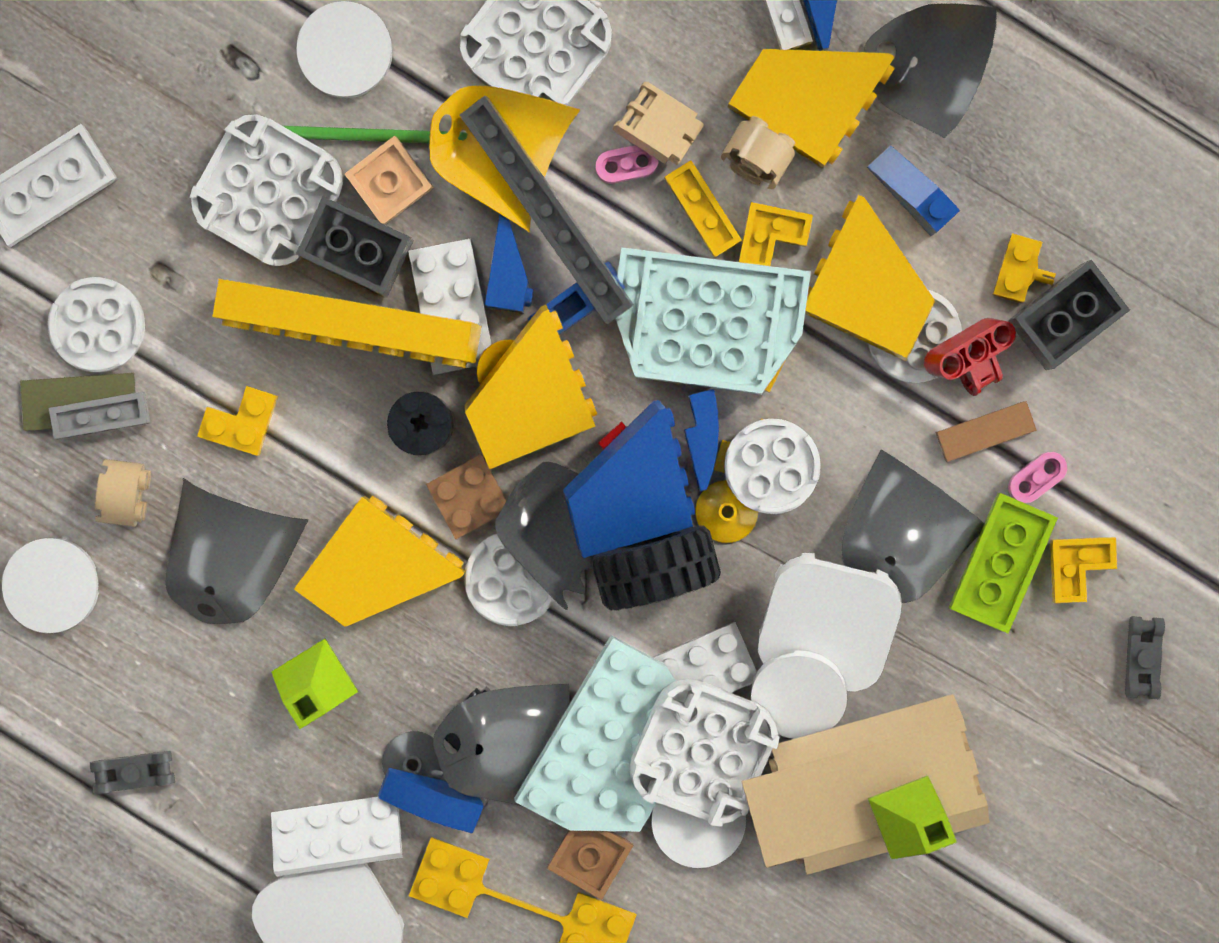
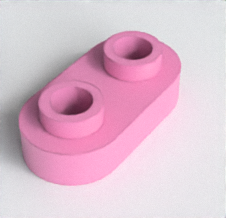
M636 145L609 150L598 157L596 173L603 182L608 184L644 178L655 172L658 166V159ZM641 156L646 157L648 165L645 167L638 166L636 163L637 158ZM608 163L617 165L618 169L615 173H608L605 167Z
M1056 452L1040 454L1011 477L1008 484L1011 497L1023 503H1030L1038 499L1065 477L1067 472L1065 459ZM1047 462H1051L1054 467L1050 474L1044 471V465ZM1022 481L1027 482L1029 485L1026 493H1022L1019 490V484Z

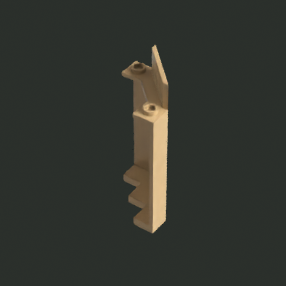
M954 694L778 743L777 749H772L773 758L768 760L771 773L742 781L766 868L796 860L797 864H804L806 874L808 875L888 852L868 798L927 775L947 814L953 833L990 823L985 793H982L977 777L979 774L973 751L967 742L965 734L967 729Z

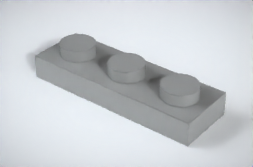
M145 392L49 408L54 439L151 423Z

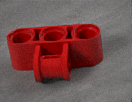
M984 318L927 352L924 358L925 369L933 376L949 380L960 377L967 392L977 396L985 386L992 382L998 383L1003 379L996 355L1014 343L1016 338L1015 327L1008 321ZM997 328V335L994 338V331ZM972 344L971 351L968 353L969 345ZM946 358V365L942 368L943 361Z

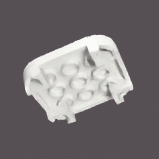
M487 0L471 22L465 25L460 35V51L465 65L488 86L509 89L568 106L606 57L611 47L612 29L608 16L601 8L595 7L588 0Z
M256 114L244 115L235 121L232 120L224 129L226 133L200 180L192 188L189 198H191L192 211L197 219L196 222L205 230L213 232L258 258L263 263L272 266L291 265L302 259L296 255V252L322 197L337 201L343 186L342 170L337 160L327 151L269 118Z
M802 553V556L791 559L784 565L780 564L775 574V582L761 630L759 629L758 653L762 663L764 664L771 658L775 659L785 654L795 653V651H809L827 658L838 668L847 691L856 692L870 687L878 680L883 671L899 622L901 596L898 588L888 577V574L879 569L876 570V574L815 559V553Z
M683 679L674 681L663 689L650 713L631 758L629 767L631 780L642 798L651 804L657 802L704 819L712 826L722 827L724 823L733 822L741 815L745 817L749 812L742 781L761 776L772 749H777L780 737L777 733L776 723L768 711L756 702L697 680Z
M367 863L283 875L273 882H269L259 892L252 906V920L263 943H401L403 940L404 923L401 914H397Z

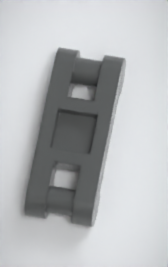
M1131 616L1129 619L1125 695L1127 698H1138L1139 695L1148 696V699L1158 700L1161 697L1160 677L1162 642L1165 632L1164 618L1153 617L1152 620H1142V617ZM1150 633V642L1141 641V634ZM1139 674H1148L1147 683H1139Z
M171 751L90 762V771L94 772L95 784H93L94 794L175 783L174 772H171L169 763L172 761ZM150 764H157L158 774L151 775ZM115 769L117 780L108 781L107 770Z

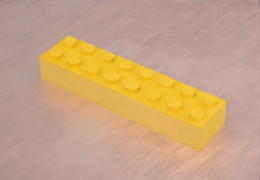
M224 279L218 280L212 315L214 318L222 319V326L249 330L251 324L254 325L253 331L280 336L281 330H285V337L311 341V337L314 335L316 336L315 342L342 347V341H348V348L373 352V346L379 347L378 353L404 357V351L411 352V359L435 363V357L442 358L441 364L466 368L467 362L476 363L482 326L468 321Z

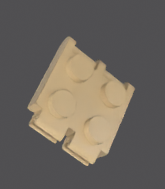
M643 82L640 86V94L635 101H631L627 105V113L621 121H617L614 124L613 130L664 164L669 160L679 165L704 124L696 119L698 113L651 83ZM645 96H648V99L646 100L644 105L641 106L640 103L642 102V100L645 98ZM632 115L635 116L629 126L626 125Z

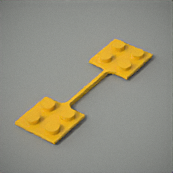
M434 837L430 838L409 894L412 898L468 918L475 898L480 894H487L559 921L563 926V933L559 943H626L637 916L636 913L580 892L577 893L570 913L566 916H561L486 888L482 882L490 858Z

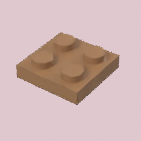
M482 454L426 484L455 539L497 518L507 501Z
M568 830L549 862L547 869L602 900L634 844L613 831Z

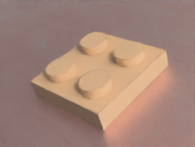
M393 136L345 173L379 222L384 225L434 188L397 136Z

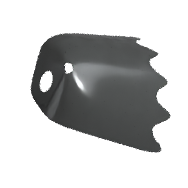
M548 461L539 464L516 485L495 520V530L511 555L561 607L568 610L567 603L563 597V590L585 594V588L580 577L584 570L593 569L591 563L594 555L583 558L580 554L563 489L578 473ZM525 483V487L520 495L514 499L518 489ZM525 497L527 500L526 504L523 507H519L518 504Z

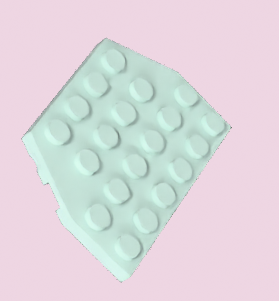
M621 247L617 277L622 285L624 284L626 287L624 291L634 306L616 318L635 377L762 395L802 337L811 271Z
M610 635L514 797L515 802L570 831L640 832L657 802L651 804L642 798L631 780L629 767L634 750L658 696L665 687L676 681L666 665Z

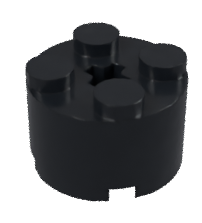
M418 391L403 395L393 404L387 418L389 437L399 449L411 455H430L439 451L450 440L454 428L453 417L447 404L439 397L427 392ZM424 415V422L428 424V428L420 429L418 433L416 431L417 426L413 424L415 418L420 419Z

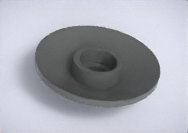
M419 731L404 732L391 740L384 751L382 758L384 775H386L388 768L439 780L443 775L435 753L433 737ZM415 759L419 764L418 768L415 770L409 769L407 761Z

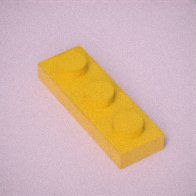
M692 160L664 177L714 258L742 241Z

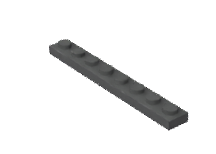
M483 96L461 113L460 117L606 324L611 323L633 307L634 304L490 99L487 96Z

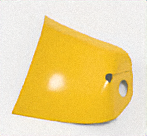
M475 85L460 88L436 110L432 117L430 127V161L432 166L446 181L513 221L527 232H530L531 216L460 117V114L483 96H487L545 177L562 137L580 112V109L499 87ZM448 114L452 120L451 128L446 134H441L439 131L440 120L444 115ZM462 130H465L467 133L465 140L458 139Z

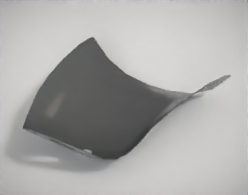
M957 3L928 4L901 14L881 27L867 40L865 52L877 53L878 45L884 41H889L895 45L896 55L890 64L895 68L885 84L879 81L873 90L877 94L879 101L888 109L940 137L945 138L967 112L982 81L993 47L997 8ZM913 57H916L917 64L914 67H910Z
M880 450L847 520L842 539V559L846 567L867 572H876L879 569L887 573L888 577L898 588L901 603L912 602L921 598L932 588L967 547L979 536L984 523L938 486L887 452ZM886 557H894L895 565L888 564L885 561Z
M183 478L180 504L166 569L165 584L169 597L189 614L205 623L231 624L241 623L250 619L272 592L309 520L272 514L209 493ZM211 586L214 588L215 594L205 593L204 589ZM204 603L212 606L216 610V615L208 616L201 613L197 605Z
M569 684L532 685L496 689L472 696L456 705L439 725L433 737L435 753L446 782L457 792L468 796L522 806L515 802L514 797L569 706ZM449 733L456 734L461 742L459 751L454 754L449 753L444 747V739ZM477 744L483 747V751L479 755L475 754Z

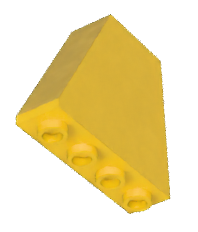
M763 49L727 107L748 121L752 116L759 117L768 124V129L777 134L784 133L790 136L795 141L794 151L819 167L823 168L827 162L833 165L843 150L838 144L844 135L850 138L860 121L855 119L862 108L868 111L877 97V94L873 92L879 81L885 84L895 69L890 65L894 56L890 53Z
M858 195L855 202H848L843 212L842 218L846 219L841 231L835 229L828 246L832 250L828 258L822 257L816 267L814 275L818 276L813 288L809 286L805 314L899 359L907 361L934 306L935 299L865 197Z
M543 305L537 310L464 405L465 413L489 470L595 427L592 417L598 415L591 397L585 399L581 388L586 387L580 369L573 371L569 359L574 358V354L568 340L561 342L557 330L563 327L556 310L549 312L547 305Z
M374 495L370 499L363 496L294 590L346 627L461 578L466 572L462 568L464 562L451 552L445 555L436 549L439 543L427 534L423 533L420 537L411 530L413 524L403 516L398 514L394 518L385 511L388 506Z

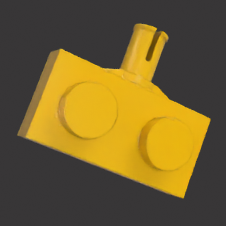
M1013 233L1010 235L992 295L1023 304L1028 288L1034 280L1049 284L1050 286L1053 285L1056 273L1038 268V256L1043 242Z

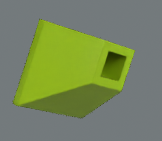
M326 638L271 671L282 702L299 729L310 724L359 692Z
M928 775L868 798L891 859L924 855L957 843L947 814Z

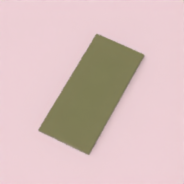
M134 373L21 380L24 431L52 429L49 408L136 393Z

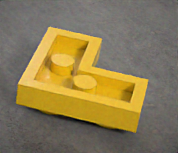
M751 202L738 262L770 266L775 241L806 247L813 215Z
M246 386L237 416L206 407L197 437L260 456L278 396Z
M1116 537L1050 539L1053 603L1087 602L1086 570L1117 569Z

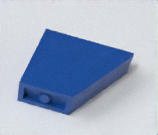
M660 400L653 401L563 489L577 548L583 558L693 527L691 515H695V508L691 497H686L684 486L689 485L684 467H679L677 457L682 456L678 439L673 438L671 433V427L675 426L674 417L671 409H666Z

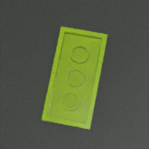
M997 493L949 605V609L1009 634L1058 517L1002 493Z

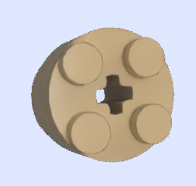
M752 116L749 121L740 122L723 150L721 159L724 162L728 158L732 162L729 168L750 183L759 186L763 181L770 183L767 189H774L795 156L793 149L795 141L784 133L777 134L768 129V124L764 120Z
M104 459L102 465L108 466L106 474H99L95 509L101 510V515L95 516V521L136 527L137 522L144 521L146 517L147 502L142 501L143 490L150 487L151 471L145 470V465L141 463Z

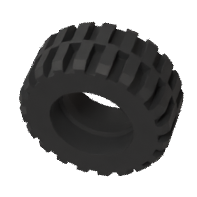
M703 525L686 528L596 554L591 563L602 604L608 610L629 609L681 596L715 583L719 580L721 574L710 531Z

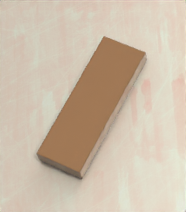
M1023 401L935 433L946 462L1037 430L1027 401Z

